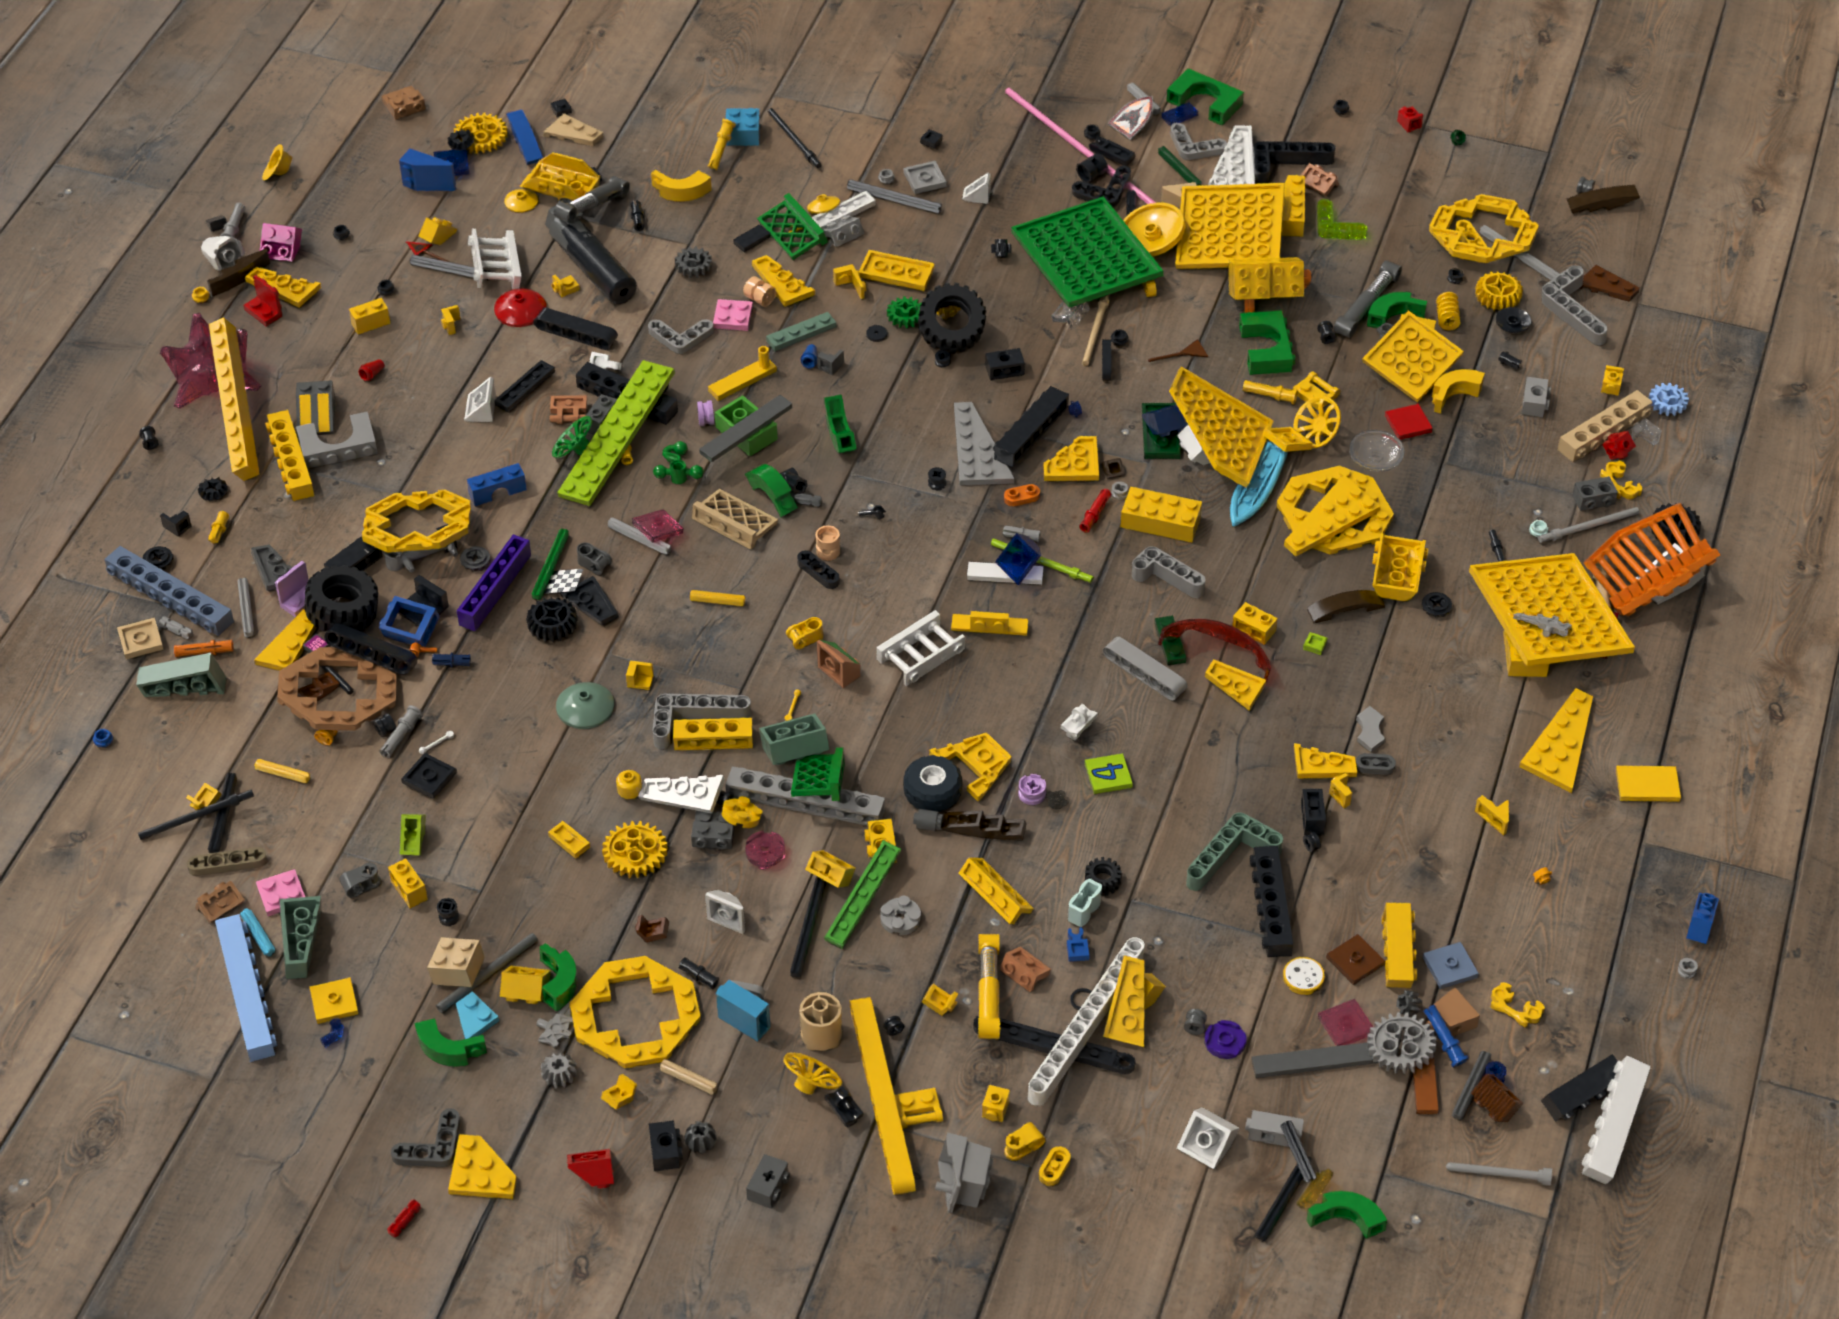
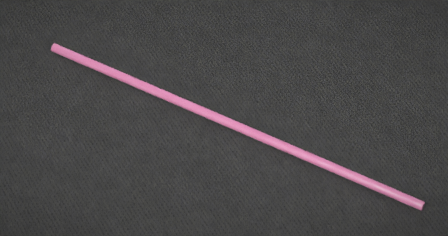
M1010 88L1006 89L1005 93L1086 157L1089 158L1094 155V153ZM1108 165L1107 173L1113 177L1115 170ZM1131 182L1128 183L1126 188L1131 191L1134 190L1136 196L1146 204L1156 203Z

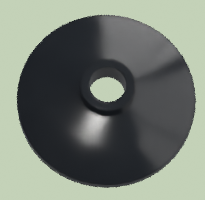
M1508 307L1497 313L1496 323L1506 332L1520 333L1530 327L1531 317L1520 308Z

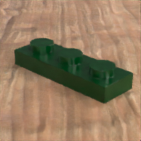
M1174 617L1155 618L1154 624L1167 666L1186 663V655Z

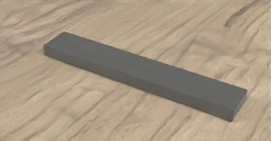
M778 395L701 447L699 453L711 463L792 409V403L782 395Z
M1367 1042L1252 1056L1251 1059L1255 1078L1379 1063V1061L1373 1062V1056H1369Z

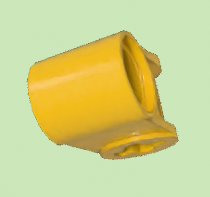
M811 617L790 626L786 630V636L793 641L795 649H803L812 643L822 640L824 633L820 618Z
M1028 1122L1006 1137L1004 1155L1011 1161L1020 1160L1032 1151L1039 1149L1045 1143L1046 1138L1032 1122Z

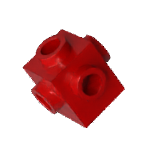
M1628 431L1613 433L1602 444L1610 460L1617 458L1622 460L1636 447Z

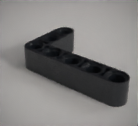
M1258 141L1254 144L1253 148L1255 184L1269 182L1270 164L1308 165L1310 163L1312 165H1331L1335 160L1336 146L1329 142Z

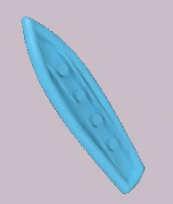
M1267 442L1264 445L1249 485L1245 488L1237 484L1230 504V518L1233 527L1245 522L1260 510L1278 480L1288 452L1283 451L1273 442Z

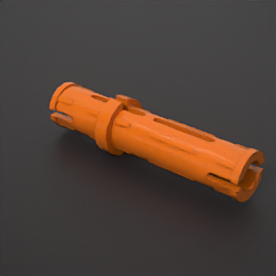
M210 640L207 643L174 645L175 657L207 653L217 655V653L234 651L233 640L217 642Z

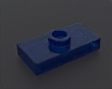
M1188 102L1163 112L1161 118L1171 127L1174 123H1181L1198 116V110Z

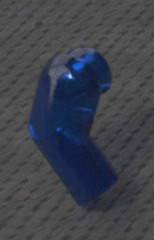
M334 1018L330 1021V1033L320 1038L323 1047L336 1042L342 1037L344 1025L339 1018Z

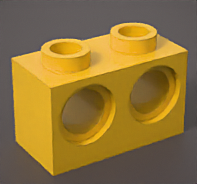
M892 819L868 821V829L864 830L865 841H869L870 844L867 845L868 858H873L883 840L896 846Z
M824 850L812 852L805 870L840 888L849 886L856 867Z
M406 858L388 867L391 883L410 909L428 900L425 884Z

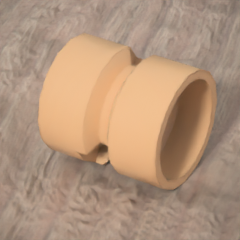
M753 276L746 282L743 294L759 305L767 307L776 296V288Z
M822 526L816 531V554L820 559L831 561L840 554V534L834 526Z

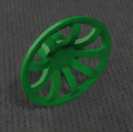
M584 416L572 423L556 441L552 449V456L558 459L567 455L572 450L577 455H582L590 442L585 436L591 428L592 418ZM573 427L576 436H574L570 431ZM567 434L572 440L563 439V438H564L565 435Z

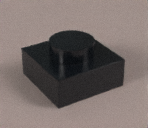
M566 99L550 103V107L557 118L563 114L572 113V108Z
M928 129L920 138V144L935 149L943 140V134Z

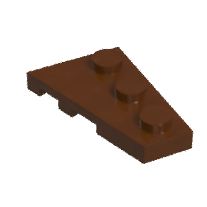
M1595 265L1583 276V285L1579 288H1589L1594 293H1598V291L1608 293L1609 297L1628 302L1640 290V287L1598 265Z

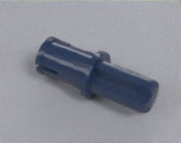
M451 652V654H433L432 656L433 665L450 666L451 668L453 666L470 667L471 665L470 654L462 655Z

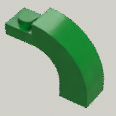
M1393 292L1383 295L1371 305L1367 326L1373 328L1381 327L1390 317L1406 314L1408 310L1415 316L1424 318L1427 301L1411 298L1412 293Z
M842 394L823 397L827 426L835 450L838 453L856 450L854 432L850 430L846 419Z
M762 464L745 474L753 490L761 488L767 493L780 517L798 508L790 494L792 490L788 483L772 466Z
M544 943L539 947L540 961L556 973V976L542 987L543 1001L557 1012L566 1006L575 994L577 987L576 965L573 957L567 950L559 954L555 948H551L548 944Z
M435 1018L415 1023L418 1042L422 1051L431 1060L439 1064L452 1067L468 1065L467 1058L478 1057L487 1053L483 1035L458 1041L449 1040L438 1031Z
M1333 1191L1323 1194L1322 1203L1312 1205L1308 1209L1306 1219L1309 1226L1313 1227L1333 1218H1345L1354 1222L1366 1239L1385 1232L1387 1218L1373 1201L1363 1195L1350 1191Z

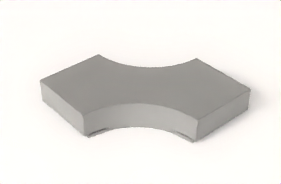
M1369 706L1356 717L1357 723L1362 728V733L1357 737V742L1368 751L1373 752L1385 743V737H1383L1379 730L1380 725L1384 721V716Z

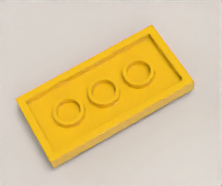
M868 250L859 273L860 277L864 279L925 291L935 269V263Z

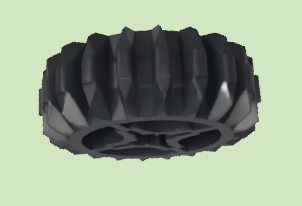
M1668 503L1666 506L1661 505L1660 508H1656L1653 514L1658 513L1673 505H1671L1670 503ZM1684 507L1697 535H1699L1701 531L1700 516L1696 514V511H1691L1690 507ZM1677 513L1672 518L1687 544L1690 545L1692 540ZM1666 521L1657 522L1670 543L1679 545Z
M552 596L548 600L543 598L542 602L536 601V605H531L526 618L527 627L532 636H536L538 640L543 638L545 642L548 640L554 642L556 639L561 642L562 637L568 638V634H573L574 629H576L578 621L576 609L571 602L568 603L566 599L561 600L559 597L553 599Z

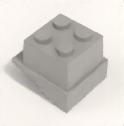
M947 1132L938 1160L940 1182L937 1181L935 1190L945 1192L948 1213H952L955 1203L977 1207L979 1200H984L990 1180L989 1172L991 1171L994 1158L990 1157L992 1148L969 1142L967 1137Z

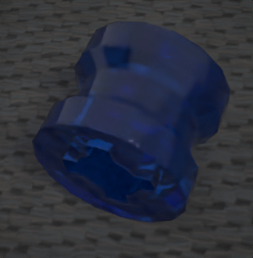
M1492 1061L1486 1065L1484 1076L1486 1074H1494L1504 1084L1507 1070L1501 1062Z

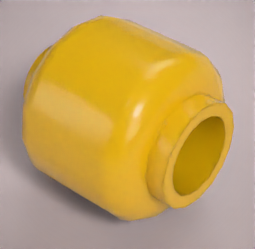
M633 770L621 772L616 779L618 794L625 799L638 797L642 789L640 774Z

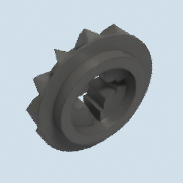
M469 547L461 553L460 562L465 569L470 568L474 571V569L478 568L481 570L482 567H487V563L490 562V554L483 547Z

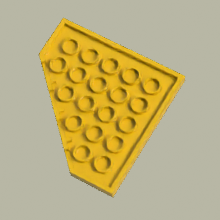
M1181 366L1169 390L1171 396L1214 470L1246 488L1250 483L1267 440L1263 436L1264 429L1271 428L1274 420Z

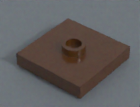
M1359 934L1330 951L1326 956L1353 985L1385 965V960Z

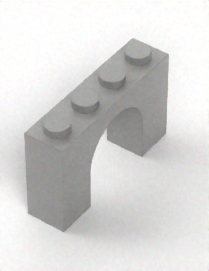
M368 412L350 415L353 433L348 440L339 444L322 442L317 436L314 423L296 426L307 469L378 454Z

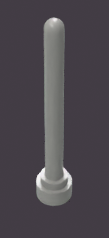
M1452 1162L1446 1165L1448 1171L1537 1180L1542 1185L1551 1186L1552 1168L1530 1171Z

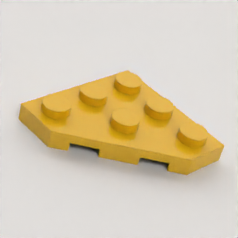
M1078 436L1070 446H1065L1056 453L1054 458L1045 461L1043 465L1044 481L1099 480L1097 436Z
M459 1134L448 1188L449 1194L514 1199L517 1178L511 1169L481 1136Z

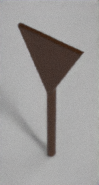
M1197 339L1181 352L1150 358L1148 362L1181 355L1208 357Z

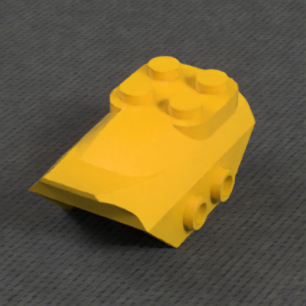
M552 152L537 163L520 187L556 197L558 202L561 198L574 201L584 196L587 192L599 187L600 176L584 160Z
M1381 534L1380 541L1376 540L1374 552H1378V554L1374 553L1372 564L1376 565L1372 585L1378 596L1400 601H1408L1418 592L1421 572H1425L1426 561H1423V559L1427 560L1428 548H1425L1426 540L1420 541Z

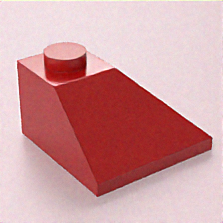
M610 1149L567 1155L568 1169L592 1187L597 1186V1188L602 1189L610 1187V1184H614Z

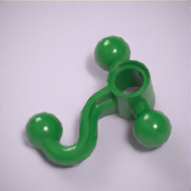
M678 441L673 445L666 446L662 451L663 457L670 462V468L657 465L653 469V474L658 479L671 476L673 483L682 484L686 482L687 476L700 479L704 474V470L699 465L686 468V463L682 461L679 455H684L688 451V446L685 442Z

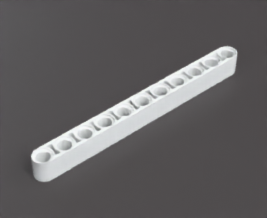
M1133 937L1127 940L1030 1080L1028 1101L1032 1105L1041 1106L1048 1100L1110 1009L1124 955L1143 960L1145 945L1140 938Z

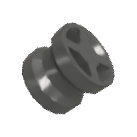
M1582 176L1578 182L1576 192L1592 191L1595 180H1587Z
M1199 1009L1188 1010L1186 1014L1187 1020L1184 1024L1185 1031L1194 1035L1202 1034L1205 1030L1204 1023L1207 1020L1206 1013Z

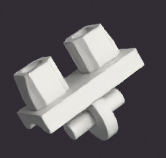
M1081 704L1072 710V714L1061 724V729L1066 731L1068 737L1076 740L1098 717V713L1089 710L1085 705Z

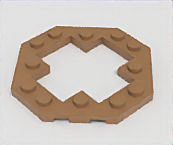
M319 647L279 671L277 702L282 706L286 705L289 707L291 712L300 719H306L314 729L355 731L361 727L362 723L367 720L370 722L380 716L381 712L388 708L390 710L396 706V674L387 668L337 648ZM319 665L358 667L357 679L377 680L376 700L356 699V712L316 711L317 698L298 697L299 677L318 678Z

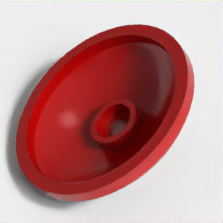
M518 288L505 292L496 300L494 313L496 318L507 326L526 327L534 324V319L547 306L544 297L538 292L531 289Z

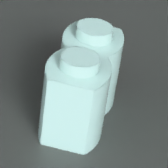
M1087 879L1082 883L1079 893L1075 894L1069 902V922L1082 927L1089 921L1091 913L1100 906L1102 884L1092 879Z

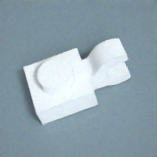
M597 352L591 353L590 363L606 370L608 368L621 370L622 363L609 361L610 355Z

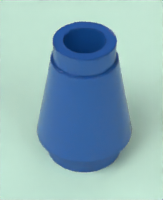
M813 344L807 346L800 358L805 368L810 369L817 365V347Z

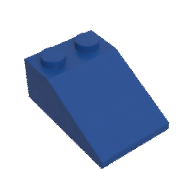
M411 148L400 158L399 164L403 186L416 191L456 190L453 163Z

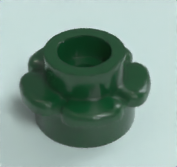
M1459 129L1454 130L1450 135L1452 144L1455 146L1462 145L1466 141V134Z

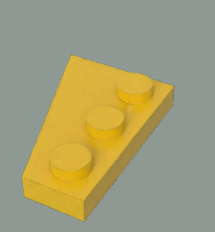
M1214 659L1205 672V678L1249 711L1266 685L1265 679Z
M1294 743L1297 779L1334 778L1344 773L1348 777H1357L1355 757L1336 752H1320L1318 748L1311 747V749L1301 747V744Z

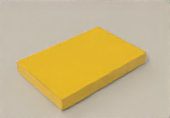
M1616 766L1620 801L1680 802L1681 795L1676 766Z

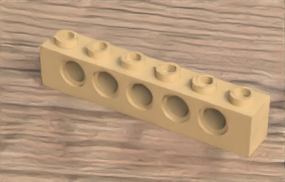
M1636 390L1561 436L1558 451L1572 462L1583 458L1587 453L1596 450L1607 441L1609 435L1616 432H1624L1629 427L1635 426L1640 420L1648 418L1652 412L1653 402Z

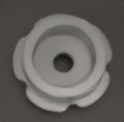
M890 169L881 170L878 179L883 184H890L895 178L893 171Z

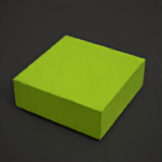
M1310 632L1303 645V650L1321 655L1328 638Z

